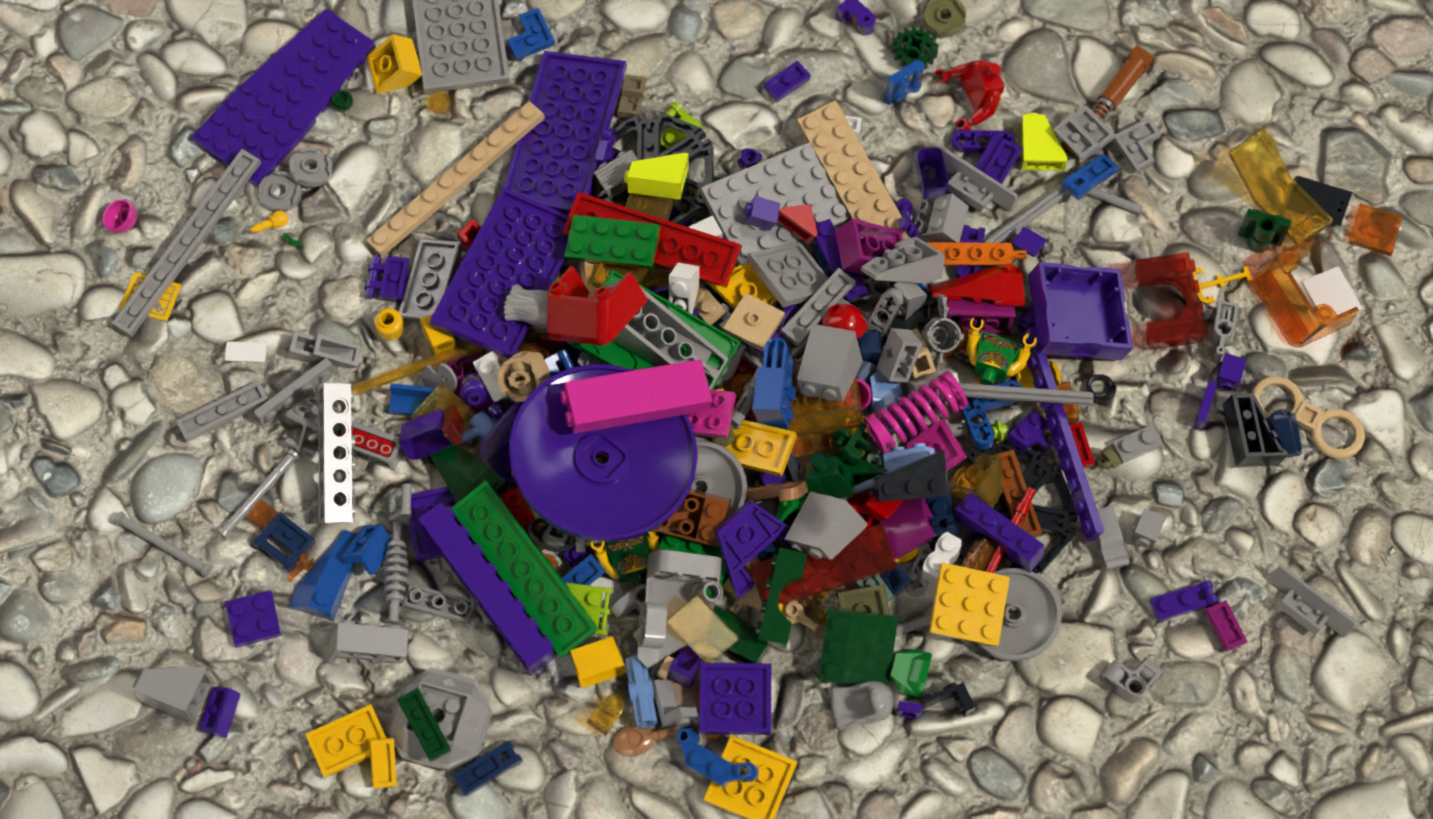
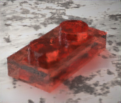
M453 404L446 407L442 431L446 439H450L455 446L463 441L465 422L457 407Z

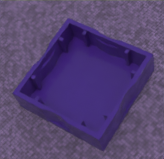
M1038 262L1028 276L1039 354L1122 361L1133 349L1124 305L1125 294L1121 269L1080 268L1068 264Z

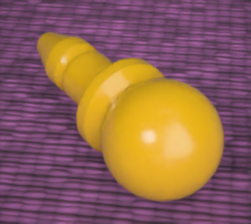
M275 211L272 216L268 215L265 221L255 224L250 231L261 232L269 228L275 230L276 228L285 227L288 223V215L284 211Z

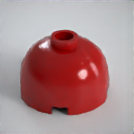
M851 304L832 305L821 321L822 326L855 331L857 339L866 332L868 327L862 312Z

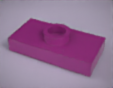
M1226 600L1204 610L1225 652L1248 642Z

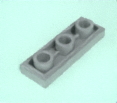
M409 584L403 602V608L468 625L471 624L477 605L474 600ZM438 601L443 602V604L440 606L436 605Z

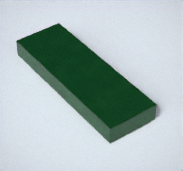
M419 688L397 699L430 763L452 751Z

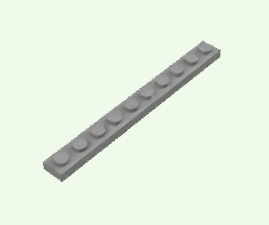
M241 149L112 322L114 327L130 337L135 334L261 164L260 159Z

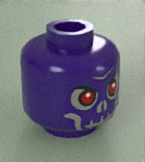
M478 373L466 375L460 384V398L463 403L471 407L484 405L489 398L487 387Z

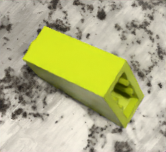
M1037 113L1023 114L1020 124L1021 148H1023L1021 152V170L1065 172L1068 162L1067 156L1046 116Z
M689 153L632 161L630 170H626L624 183L628 184V193L680 200L689 170Z

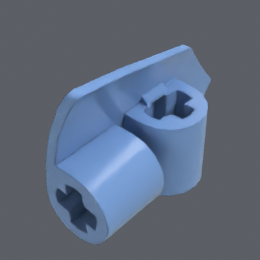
M879 370L870 377L872 398L868 409L872 410V414L875 413L876 415L880 409L887 411L888 404H897L898 399L904 397L899 382L888 381ZM895 413L899 426L902 430L907 431L903 421ZM885 420L889 433L894 432L893 428Z

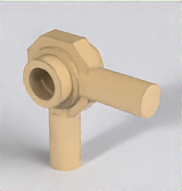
M792 600L785 602L782 607L781 613L792 622V625L801 623L813 631L817 630L820 623L804 615V609L801 604Z

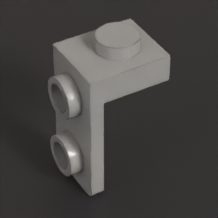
M654 680L652 682L662 726L685 727L690 724L691 720L698 717L695 707H677L671 681Z

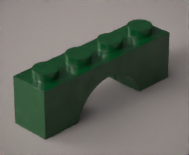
M779 548L778 554H773L771 567L775 568L773 577L768 576L766 590H769L768 599H763L760 611L764 613L762 622L758 621L755 635L759 636V643L787 649L792 622L781 613L778 599L785 587L791 583L802 581L807 561L806 553Z

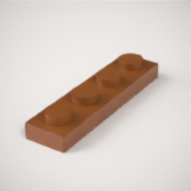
M1014 450L991 456V461L1011 519L1015 513L1013 510L1017 502L1022 500L1027 490ZM1031 501L1029 504L1030 509L1026 517L1022 518L1019 527L1036 538L1042 536V530Z

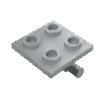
M306 397L287 411L285 417L304 425L300 440L298 442L288 437L284 446L295 450L299 455L304 454L314 459L317 450L306 446L312 429L318 431V400ZM332 407L334 412L338 414L340 413V411L337 408Z

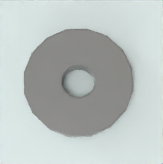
M306 147L297 150L291 156L288 170L291 178L296 183L305 187H317L329 180L333 164L331 158L327 154L322 153V150ZM307 164H313L316 166V168L313 170H309L305 166Z
M275 171L261 180L258 185V196L261 204L271 212L279 210L287 212L296 207L300 202L302 188L300 184L291 178L289 172ZM278 188L286 190L283 195L278 196L274 194Z

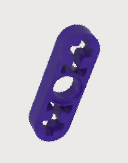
M959 130L953 134L951 144L957 152L984 153L988 145H980L977 142L979 138L984 137L990 143L994 134H997L1001 138H1005L1015 144V137L1009 131ZM959 138H963L964 144H960ZM971 138H974L973 145H971Z

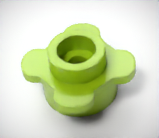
M995 420L991 427L994 432V443L999 444L1000 441L1007 440L1008 429L1004 423Z

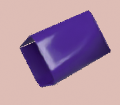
M939 148L919 150L915 166L922 200L946 195L948 177L942 150ZM925 166L933 167L936 175L933 179H924L921 176V169ZM930 185L938 187L932 189H925L927 186Z
M441 409L402 424L399 445L411 460L428 456L449 447L451 444V424Z

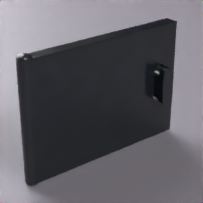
M1297 176L1286 210L1341 227L1353 192Z

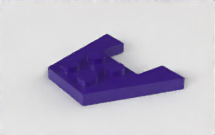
M749 500L714 530L731 587L737 599H740L755 586L754 581L743 568L774 539H777L784 549L792 550L791 545L785 540L790 527Z

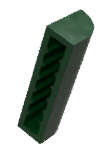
M716 604L706 634L699 637L743 663H760L771 646L759 643V636L755 635V626Z

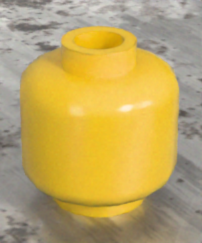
M390 308L383 309L377 313L374 319L376 333L381 339L394 341L402 336L405 326L402 315L398 311Z

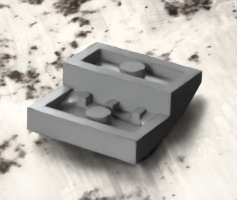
M1087 105L1072 117L1069 115L1053 128V131L1082 160L1093 155L1115 138V134Z

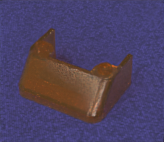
M1313 237L1280 252L1258 270L1252 280L1255 291L1286 341L1295 348L1308 345L1351 325L1359 311L1356 306L1337 315L1334 309L1327 304H1319L1312 308L1292 276L1291 271L1299 267L1301 259L1308 255L1315 242Z

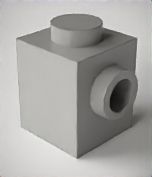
M1144 508L1140 519L1135 518L1130 531H1133L1134 534L1131 540L1136 541V544L1141 547L1153 549L1166 517Z

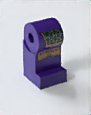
M844 0L837 7L835 16L842 22L846 18L856 27L857 32L861 35L867 36L872 34L876 21L875 15L859 0Z

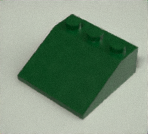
M828 606L818 680L849 684L877 681L889 686L898 616Z

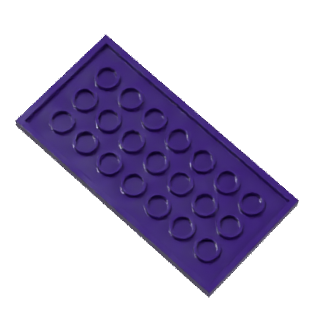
M544 51L529 101L544 113L545 119L517 142L504 188L564 213H570L578 192L591 196L596 178L594 171L599 167L595 161L600 140H603L604 129H610L627 68L626 61Z
M503 187L434 311L429 325L489 351H493L509 359L515 355L531 324L523 321L505 320L504 302L506 301V296L509 295L512 286L516 284L521 285L525 290H549L566 260L565 251L569 236L564 235L562 232L569 215Z

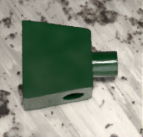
M821 453L811 456L810 462L806 464V483L809 493L814 492L839 499L854 496V477L838 457L824 458Z

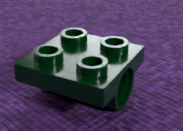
M1248 209L1237 236L1248 238V247L1253 252L1263 253L1269 248L1270 244L1281 247L1290 228L1291 219H1287L1282 215L1267 214L1259 209Z

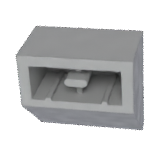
M953 193L919 200L913 223L918 228V238L924 242L960 243L969 206Z

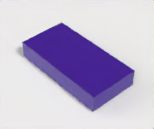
M1209 380L1206 385L1193 427L1195 429H1203L1207 421L1217 387V382Z

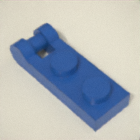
M1102 154L1067 177L1061 187L1066 191H1071L1073 197L1080 200L1087 192L1117 173L1119 166Z

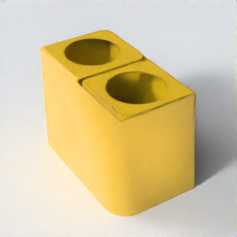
M431 314L420 318V324L435 360L440 361L458 352L454 335L429 325L433 315Z
M613 636L570 650L581 688L620 676L626 672L625 664Z

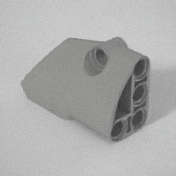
M658 550L648 555L645 602H643L640 609L637 659L646 668L651 667L666 656L706 634L715 603L723 595V589L719 584L721 558L671 550ZM706 588L711 590V598L706 595Z

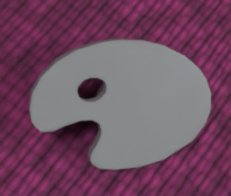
M440 363L438 372L431 365H426L421 377L423 386L436 388L437 396L440 399L450 397L457 388V378L453 370L445 363Z

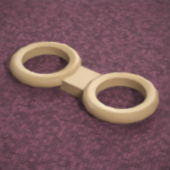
M1280 376L1264 378L1253 387L1251 393H1254L1260 405L1261 392L1270 386H1279L1290 392L1294 400V407L1291 413H1295L1299 426L1311 432L1313 443L1325 456L1334 459H1347L1357 454L1362 448L1365 439L1364 427L1360 420L1351 412L1343 409L1322 411L1303 401V394L1298 386L1291 380ZM1263 409L1267 416L1266 421L1268 422V424L1272 425L1271 421L1268 419L1270 414ZM1330 419L1346 421L1354 430V443L1345 449L1330 447L1321 436L1322 424Z

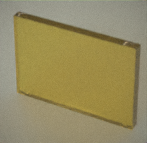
M698 594L667 619L668 625L677 632L705 663H711L739 640L737 634L725 624Z

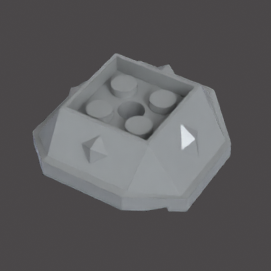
M431 667L402 685L398 698L419 688L433 716L438 713L445 715V718L441 722H437L452 750L430 763L397 701L387 731L390 737L394 738V744L402 759L450 771L468 761L479 758L493 711L477 680Z

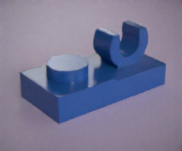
M591 553L563 576L562 579L565 583L591 585L606 570Z

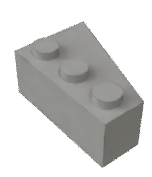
M350 620L341 621V623H337L329 635L327 663H335V658H349L350 663H357V659L372 660V663H402L407 657L408 629H401V626L398 625L378 627L376 623L358 625Z

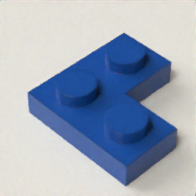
M539 8L520 14L519 20L525 33L508 39V45L516 61L556 46L555 40Z

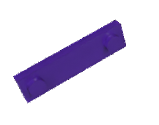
M828 219L815 224L818 234L814 240L832 275L840 268L856 281L855 286L845 295L844 299L850 303L866 297L868 292L859 274L842 269L835 233L836 229L832 221Z

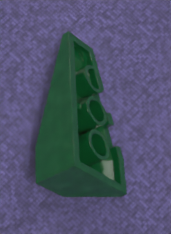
M451 440L449 447L430 454L456 504L486 480H489L499 495L508 492L507 483L500 475L453 440Z

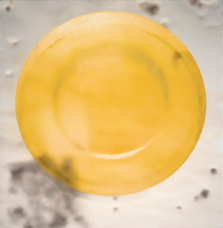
M442 91L433 93L429 98L430 109L437 114L446 113L451 107L449 95Z

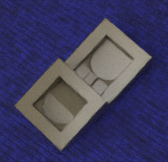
M625 74L617 117L630 119L636 114L640 116L647 77Z

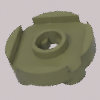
M930 0L924 11V24L937 38L953 36L959 33L965 26L966 9L959 0ZM941 13H944V15L949 14L950 16L945 20L941 18Z

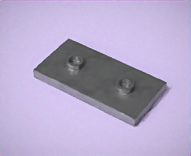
M420 239L399 309L403 321L420 322V318L434 313L455 275L463 248L461 242Z

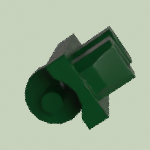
M861 422L853 436L850 434L851 430L849 428L837 429L834 432L835 446L838 448L841 446L845 447L838 457L842 463L847 460L856 466L864 452L854 446L857 445L866 451L874 440L873 437L864 432L867 427L864 423Z

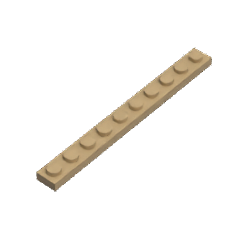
M530 101L371 235L366 240L368 244L383 257L544 120V113Z

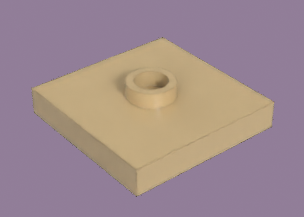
M745 293L723 327V332L763 351L766 343L771 339L785 317V312Z

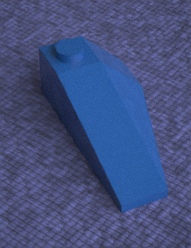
M347 530L342 531L298 584L289 608L334 622L357 563H346L342 556L357 536V533Z

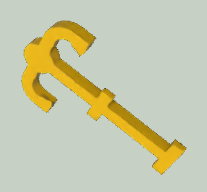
M1245 266L1242 273L1224 278L1220 274L1216 276L1217 280L1201 284L1195 278L1196 274L1203 273L1200 267L1194 269L1190 274L1192 284L1190 290L1193 294H1196L1198 300L1204 305L1215 303V299L1213 296L1205 299L1201 293L1202 289L1220 285L1222 288L1225 287V283L1246 278L1248 281L1253 279L1248 267Z

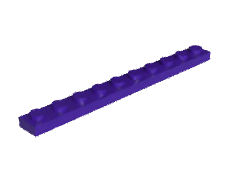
M1036 326L1028 327L1021 335L1020 344H1022V348H1024L1023 337L1026 334H1029L1026 341L1027 344H1032L1035 337L1037 338ZM1037 342V345L1030 349L1031 354L1027 361V366L1033 376L1034 387L1057 390L1046 354H1039ZM1040 402V406L1044 410L1047 419V427L1053 437L1054 448L1058 452L1060 467L1064 471L1067 480V488L1071 492L1074 501V509L1078 513L1081 531L1085 535L1087 542L1095 541L1104 532V528L1062 403Z

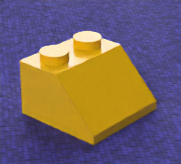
M392 34L367 56L376 93L380 94L408 87L422 76L413 40L410 38Z

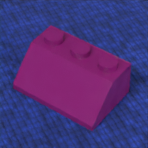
M947 299L946 302L947 307H949L947 318L959 326L961 333H972L970 321L974 318L972 325L975 328L981 326V319L984 322L983 327L978 332L979 334L982 331L988 334L1010 335L1015 319L1014 306L994 305L995 301L983 300L981 303H976L969 299Z

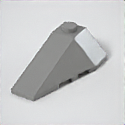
M918 237L899 241L895 244L893 250L887 249L884 251V256L875 257L863 265L861 271L875 280L931 283L942 278L945 254Z

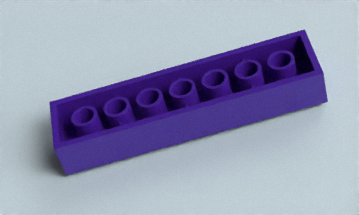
M439 503L418 518L422 531L532 676L554 660L553 652L555 650L553 649V643L547 635L541 636L540 627L532 616L530 618L526 616V608L519 598L514 600L511 593L512 589L504 579L502 581L499 580L496 567L491 561H485L484 552L477 542L472 544L470 533L463 524L460 526L457 524V516L450 506L445 508L442 503Z

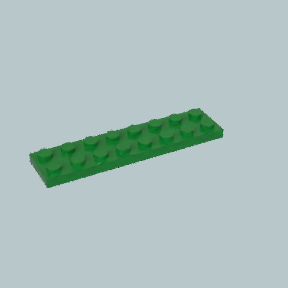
M489 480L484 481L451 508L460 523L466 527L474 542H477L486 558L496 567L500 577L508 583L515 597L519 598L523 603L529 616L536 620L541 632L551 640L554 645L553 648L561 658H564L570 653V650L575 649L599 630V627L540 548L530 539L528 532Z

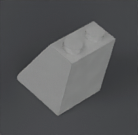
M816 324L812 325L797 377L801 394L808 397L824 398L830 401H844L863 362L855 331Z
M810 492L785 540L791 545L793 551L807 553L816 559L826 558L832 560L868 524L846 500Z
M202 666L144 669L142 674L136 677L133 691L143 704L194 724L215 681L207 668Z

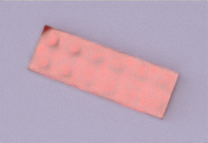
M880 524L864 529L832 560L826 558L816 559L807 554L802 581L791 583L785 587L779 596L778 604L784 605L816 595L822 591L832 590L897 569L884 525ZM772 558L750 565L761 604L763 599H768L769 590H766L768 576L773 577L775 568L771 567Z

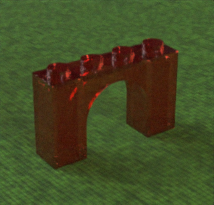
M1189 252L1135 260L1134 270L1138 288L1159 284L1171 285L1183 294L1186 301V309L1178 317L1147 323L1145 331L1149 350L1203 343L1204 337L1207 335V325L1201 319L1203 304L1197 298L1199 283L1198 280H1194L1195 262L1194 259H1190Z

